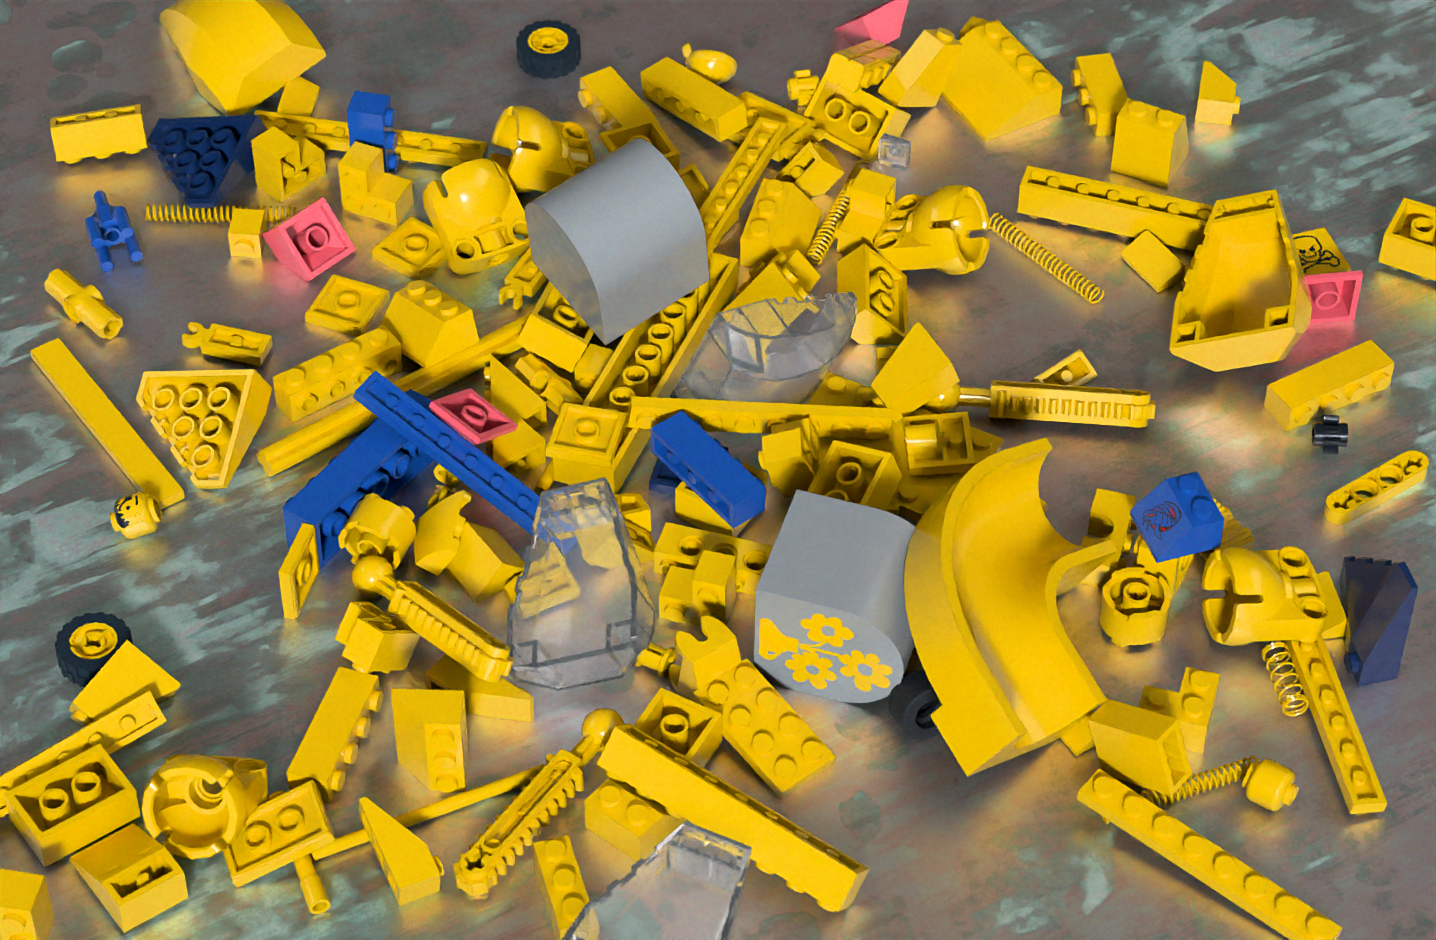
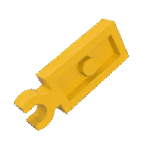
M530 247L504 279L505 286L499 291V304L503 305L507 299L513 298V307L517 310L523 305V296L526 295L533 298L546 281V276L533 263Z
M189 322L188 329L191 335L182 334V342L185 347L197 348L201 346L202 354L262 366L273 345L271 335L212 323L210 328L206 329L199 323Z

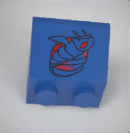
M1197 472L1165 479L1130 510V516L1156 563L1220 547L1225 519Z

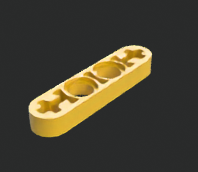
M1415 450L1403 452L1327 496L1324 507L1325 518L1337 525L1347 524L1425 479L1429 466L1427 456ZM1392 477L1397 483L1387 484L1380 478ZM1360 490H1365L1370 492L1373 496L1370 498H1363L1358 496L1356 492Z

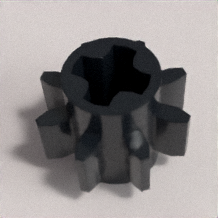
M1321 415V422H1313L1312 446H1320V453L1338 454V447L1347 446L1348 424L1339 422L1340 416Z

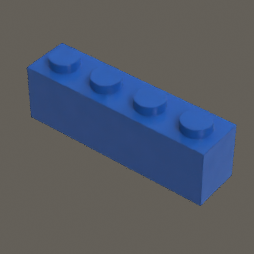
M680 411L650 428L651 452L733 529L765 510L766 487L762 480L754 477L747 471L738 458H733L717 439L710 437L702 429L698 421L692 420L687 414Z

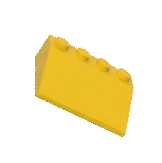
M998 20L973 28L958 40L963 44V47L942 90L941 96L985 142L1060 113L1063 86Z

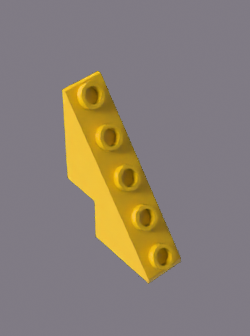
M491 356L490 366L484 367L485 386H491V389H485V400L518 424L516 431L486 441L487 456H493L494 462L519 479L546 462L545 439L536 432L547 425L546 402L494 356Z

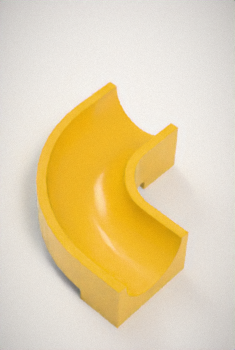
M1046 437L1002 450L974 465L924 512L914 529L908 545L904 569V595L910 632L926 675L942 703V706L930 716L967 777L1056 741L1107 701L1062 626L1057 610L1056 596L1069 592L1118 550L1111 539L1090 547L1075 545L1059 535L1049 523L1042 509L1038 490L1041 466L1048 453L1053 449Z

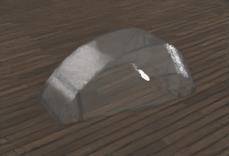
M853 292L825 294L823 299L818 300L815 295H807L804 301H797L795 297H785L783 303H778L775 298L717 313L670 397L803 404L815 394L851 337L856 320V296Z
M604 477L543 491L540 495L531 528L533 532L531 545L526 546L523 559L526 561L522 576H518L515 590L517 591L514 604H510L507 614V645L511 647L509 656L514 657L508 678L554 691L623 678L630 672L650 645L654 633L655 609L640 561L612 489Z
M685 821L654 847L653 854L645 860L641 858L631 866V872L620 881L616 879L607 886L606 893L598 900L593 898L588 902L561 940H733L752 847Z

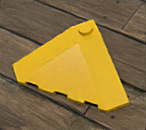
M255 369L144 371L136 401L143 410L148 409L153 417L150 420L163 439L168 438L172 444L170 451L183 468L188 467L192 473L190 480L198 489H226L266 415L272 387Z

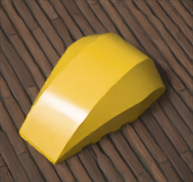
M178 0L163 10L159 17L162 27L175 47L181 61L184 63L200 95L224 116L244 115L284 87L286 82L292 81L326 57L324 49L311 30L283 0Z
M1273 189L1216 200L1203 231L1205 234L1202 245L1197 246L1194 253L1196 260L1193 268L1187 270L1184 278L1186 285L1183 292H1178L1175 300L1169 349L1173 355L1214 372L1284 360L1310 324L1312 304L1280 196L1277 190Z

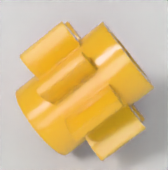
M810 69L794 72V78L787 79L789 100H797L798 106L809 105L820 83L818 75L810 76Z

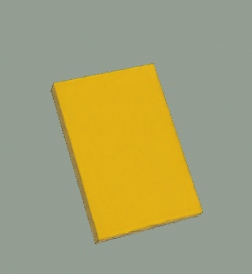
M310 780L259 805L246 821L245 827L235 841L223 851L232 882L237 888L336 841L318 786L314 780Z

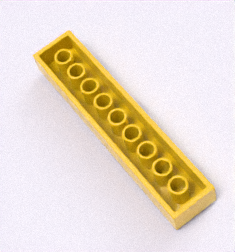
M712 252L708 259L709 281L626 332L582 405L624 412L628 416L631 396L673 398L718 322L719 314L726 308L738 287V259ZM626 423L611 468L553 458L554 480L598 494L599 492L617 494L651 437L650 429L628 428V423Z

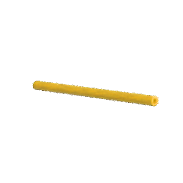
M545 765L535 766L393 818L405 828L530 784L529 778L531 776L536 777L538 775L537 768L539 766L545 767ZM362 828L335 838L336 841L311 852L310 855L312 860L316 861L369 842L370 840L365 829Z

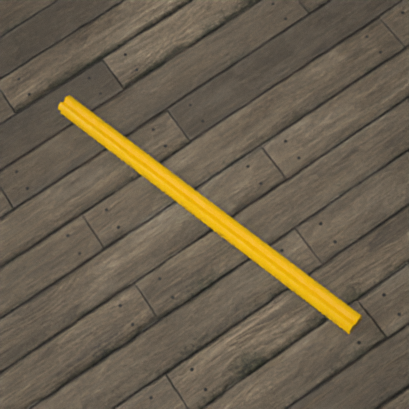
M531 312L479 338L480 342L427 369L422 367L393 382V384L404 393L412 389L427 397L489 365L491 356L499 360L517 351L523 346L515 342ZM356 401L260 450L257 453L258 461L263 466L266 475L272 477L369 427L377 416Z

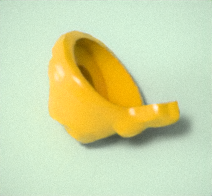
M690 43L682 46L686 68L701 75L713 84L720 86L735 75L737 63L731 56L715 50H697L694 52Z

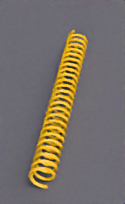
M859 160L855 163L824 223L804 256L806 260L808 259L816 265L822 263L835 239L834 232L836 227H833L830 223L835 226L837 223L833 222L832 219L839 222L843 221L846 217L847 208L840 204L848 207L849 204L844 203L842 200L850 203V200L844 197H848V184L852 178L855 179L858 176L859 170L862 169L858 166H864L870 170L868 166L859 163L865 162L870 164V162ZM809 255H810L813 259L818 260L819 262H814V261H812V260L810 259Z
M147 204L144 220L148 219L151 222L154 219L157 222L160 219L164 222L167 219L170 222L173 219L176 222L179 219L180 222H183L185 219L186 222H189L191 219L192 222L196 220L198 222L202 220L207 222L210 220L212 223L215 220L217 223L221 220L225 223L228 220L231 223L235 206H232L231 219L228 205L226 206L225 219L222 205H220L219 218L217 217V206H215L213 218L211 217L210 207L207 208L206 218L205 208H201L200 218L198 208H195L194 219L192 208H189L187 219L186 205L184 204L181 219L179 204L177 205L176 218L174 216L173 204L171 205L170 218L168 216L167 204H165L164 217H162L161 204L158 205V217H156V205H152V216L150 217V205ZM269 206L268 219L266 217L267 224L270 221L273 224L276 221L280 223L285 219L283 206L281 207L280 220L278 207H275L273 219L272 207ZM289 206L287 207L286 218L291 216ZM295 206L293 207V214L296 213Z
M998 212L990 217L989 229L1001 236L1002 239H1006L1007 242H1010L1011 245L1019 249L1020 252H1023L1024 255H1027L1028 258H1032L1034 262L1045 268L1050 274H1054V277L1062 281L1063 284H1067L1068 287L1076 291L1077 294H1080L1081 297H1085V300L1095 304L1103 298L1104 290H1102L1101 296L1096 301H1092L1100 292L1099 286L1096 287L1095 283L1091 284V280L1082 277V274H1078L1077 270L1073 271V267H1069V264H1065L1063 260L1060 261V257L1056 258L1055 254L1051 255V251L1043 248L1042 244L1038 245V241H1034L1029 235H1025V232H1021L1020 228L1016 229V225L1012 226V222H1008L1003 216H999ZM997 215L996 219L991 223L994 216ZM1001 218L999 224L996 225V222ZM1014 228L1013 232L1008 236L1011 229ZM1023 234L1022 238L1017 242L1019 236ZM1043 250H1045L1044 253L1042 254V256L1039 258V255L1041 254V252H1042Z
M1251 755L1249 759L1244 757L1243 760L1233 761L1230 765L1225 764L1224 767L1218 766L1217 769L1212 768L1211 771L1206 770L1205 773L1193 774L1192 777L1185 781V788L1181 785L1172 796L1160 792L1158 796L1156 791L1151 789L1138 794L1142 797L1143 794H1146V799L1160 808L1161 802L1163 805H1167V799L1173 804L1174 799L1176 801L1180 800V796L1186 799L1187 795L1192 797L1193 792L1198 795L1199 789L1202 793H1205L1206 788L1211 791L1212 786L1217 789L1219 785L1224 787L1225 782L1230 785L1231 780L1235 783L1238 778L1243 781L1247 770L1253 763L1251 759H1254L1257 763L1260 761L1257 757ZM1102 816L1104 823L1108 825L1110 821Z

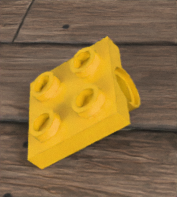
M968 411L903 417L909 477L967 472L976 464Z

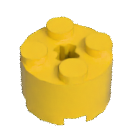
M374 493L367 494L363 500L357 503L338 536L339 547L341 549L345 547L353 555L350 561L355 565L365 556L377 555L385 558L392 566L393 571H395L416 536V527L413 522L415 515L406 506H397Z
M1126 567L1112 573V578L1103 586L1099 612L1100 625L1105 633L1111 637L1112 643L1119 647H1126L1128 645H1145L1160 641L1164 636L1168 623L1171 603L1170 586L1162 576H1159V579H1157L1153 575L1146 574L1145 568Z

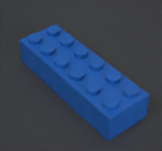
M412 389L406 392L408 396L431 413L429 405L433 400ZM379 417L375 418L359 437H355L344 451L337 457H333L316 477H312L306 486L294 497L289 498L283 506L288 551L302 523L314 525L319 567L321 569L341 550L338 536L359 501L363 500L367 494L374 493L382 499L391 502L434 460Z

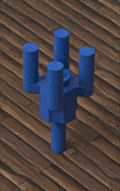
M95 192L96 211L92 216L86 218L85 226L91 245L95 248L101 270L108 272L113 269L108 249L111 245H116L120 242L126 243L132 261H140L143 258V254L126 208L109 205L105 192Z

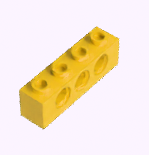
M665 522L654 549V573L666 576L670 565L696 570L703 549L736 556V592L756 596V587L773 545Z

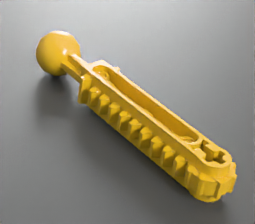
M991 380V389L961 387L957 382L924 404L929 411L937 414L951 413L958 406L989 408V417L1135 428L1148 426V419L1155 418L1156 408L1155 401L1150 400V392L1144 390Z
M377 555L365 556L354 566L351 580L361 595L369 598L381 596L387 598L390 601L388 613L467 668L478 678L498 683L502 675L508 677L514 657L509 656L511 647L491 635L419 583L402 580L396 581L393 568L385 558Z
M609 708L594 709L586 715L581 727L583 738L570 752L561 748L556 755L547 754L545 756L546 766H539L537 768L538 775L529 778L530 784L521 787V794L512 797V804L504 806L503 814H497L494 824H488L485 834H479L476 844H470L469 851L465 854L462 853L458 862L454 863V876L458 889H462L471 896L488 893L489 888L498 883V876L505 875L507 873L506 867L515 864V857L524 854V847L533 844L532 838L541 835V828L543 826L548 827L550 825V818L552 816L557 817L558 809L567 806V799L569 797L574 798L575 791L582 792L584 790L582 769L598 751L603 752L614 728L625 724L620 714Z

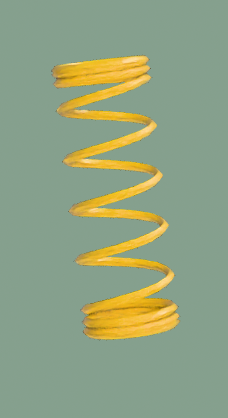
M1283 642L1268 644L1261 654L1263 660L1267 663V671L1271 673L1270 679L1275 684L1274 690L1279 695L1278 701L1281 704L1282 712L1288 716L1300 715L1307 710L1309 702L1305 695L1299 694L1303 686L1301 684H1294L1299 679V675L1290 673L1294 670L1295 664L1287 662L1291 657L1289 648ZM1272 648H1285V652H1279L1271 658L1265 656ZM1288 655V659H1286V660L1283 661V662L1271 663V662L1280 661V660L1284 659V658ZM1269 664L1278 665L1273 671L1269 669ZM1291 664L1293 667L1285 673H1274L1276 669L1283 665ZM1273 675H1283L1277 682L1273 680ZM1286 676H1296V680L1289 684H1278ZM1277 685L1287 686L1280 693L1277 691ZM1292 686L1300 687V691L1291 695L1282 694ZM1281 696L1287 697L1283 702H1281ZM1303 700L1301 704L1287 706L1292 701ZM1305 703V705H1304L1301 709H1299V710H1296V711H1286V710H1285V707L1295 708V707H1299V706H1301V705H1303V704Z

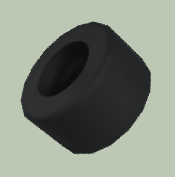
M918 670L908 674L891 691L888 700L889 712L904 732L915 739H927L940 733L930 715L941 707L942 703L934 691L925 670Z

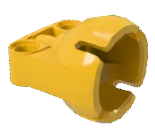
M523 105L506 108L499 117L492 135V146L508 149L511 151V155L491 153L488 158L491 161H497L505 169L515 193H526L533 190L548 192L595 163L589 136L581 125L569 121L563 123L550 120L548 116L537 109Z
M480 158L464 162L445 171L442 174V181L448 192L447 197L440 181L433 180L427 185L422 193L424 209L446 252L449 268L454 273L468 275L498 266L523 256L530 247L525 211L509 181L505 169L497 161ZM514 234H521L526 239H518L514 236ZM458 253H465L470 259H463L459 257Z
M964 185L944 186L927 196H919L917 194L905 195L898 199L877 233L873 246L880 256L900 271L935 268L940 272L952 275L974 272L985 262L989 250V238L969 237V233L972 231L989 229V216L985 202L978 191Z
M1286 546L1280 550H1251L1245 547H1225L1211 553L1205 563L1202 575V589L1225 590L1226 593L1223 598H1204L1202 600V611L1206 627L1215 641L1229 646H1244L1256 641L1299 640L1305 643H1312L1319 638L1328 617L1329 608L1315 569L1306 553L1300 548Z
M202 753L169 756L166 758L165 763L152 775L144 788L142 813L147 830L154 839L161 832H164L166 839L162 845L173 855L189 859L217 855L235 841L258 805L268 799L267 763L260 759L205 755Z

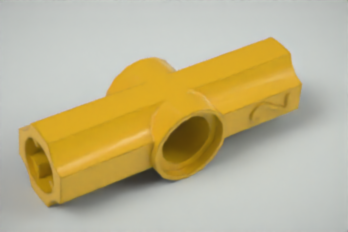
M59 268L49 273L48 279L44 282L45 291L63 305L65 313L75 324L83 322L100 338L111 340L118 335L120 328L123 326L122 317L104 303L102 295L92 284L84 286L66 270L62 271Z
M529 353L527 356L520 357L515 364L516 376L546 402V405L557 415L563 402L583 404L584 399L572 389L570 381L558 376L537 355Z

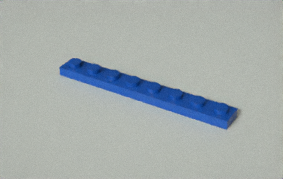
M376 370L355 391L353 396L355 400L545 546L553 542L563 559L579 543L577 536L583 531L582 528Z

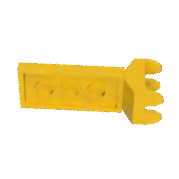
M702 616L700 619L701 631L707 637V640L703 642L697 641L692 634L680 630L677 632L675 645L679 654L683 657L681 666L671 664L669 667L668 677L672 687L680 696L723 714V736L780 800L835 764L836 756L747 658L741 661L736 636L724 623L712 616Z

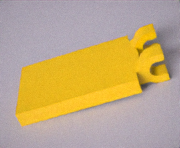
M747 91L738 96L746 105L747 127L727 139L741 145L757 119L763 117L788 123L787 134L771 159L780 162L783 158H786L790 162L809 141L827 150V145L820 143L827 136L826 131L816 129L814 121Z

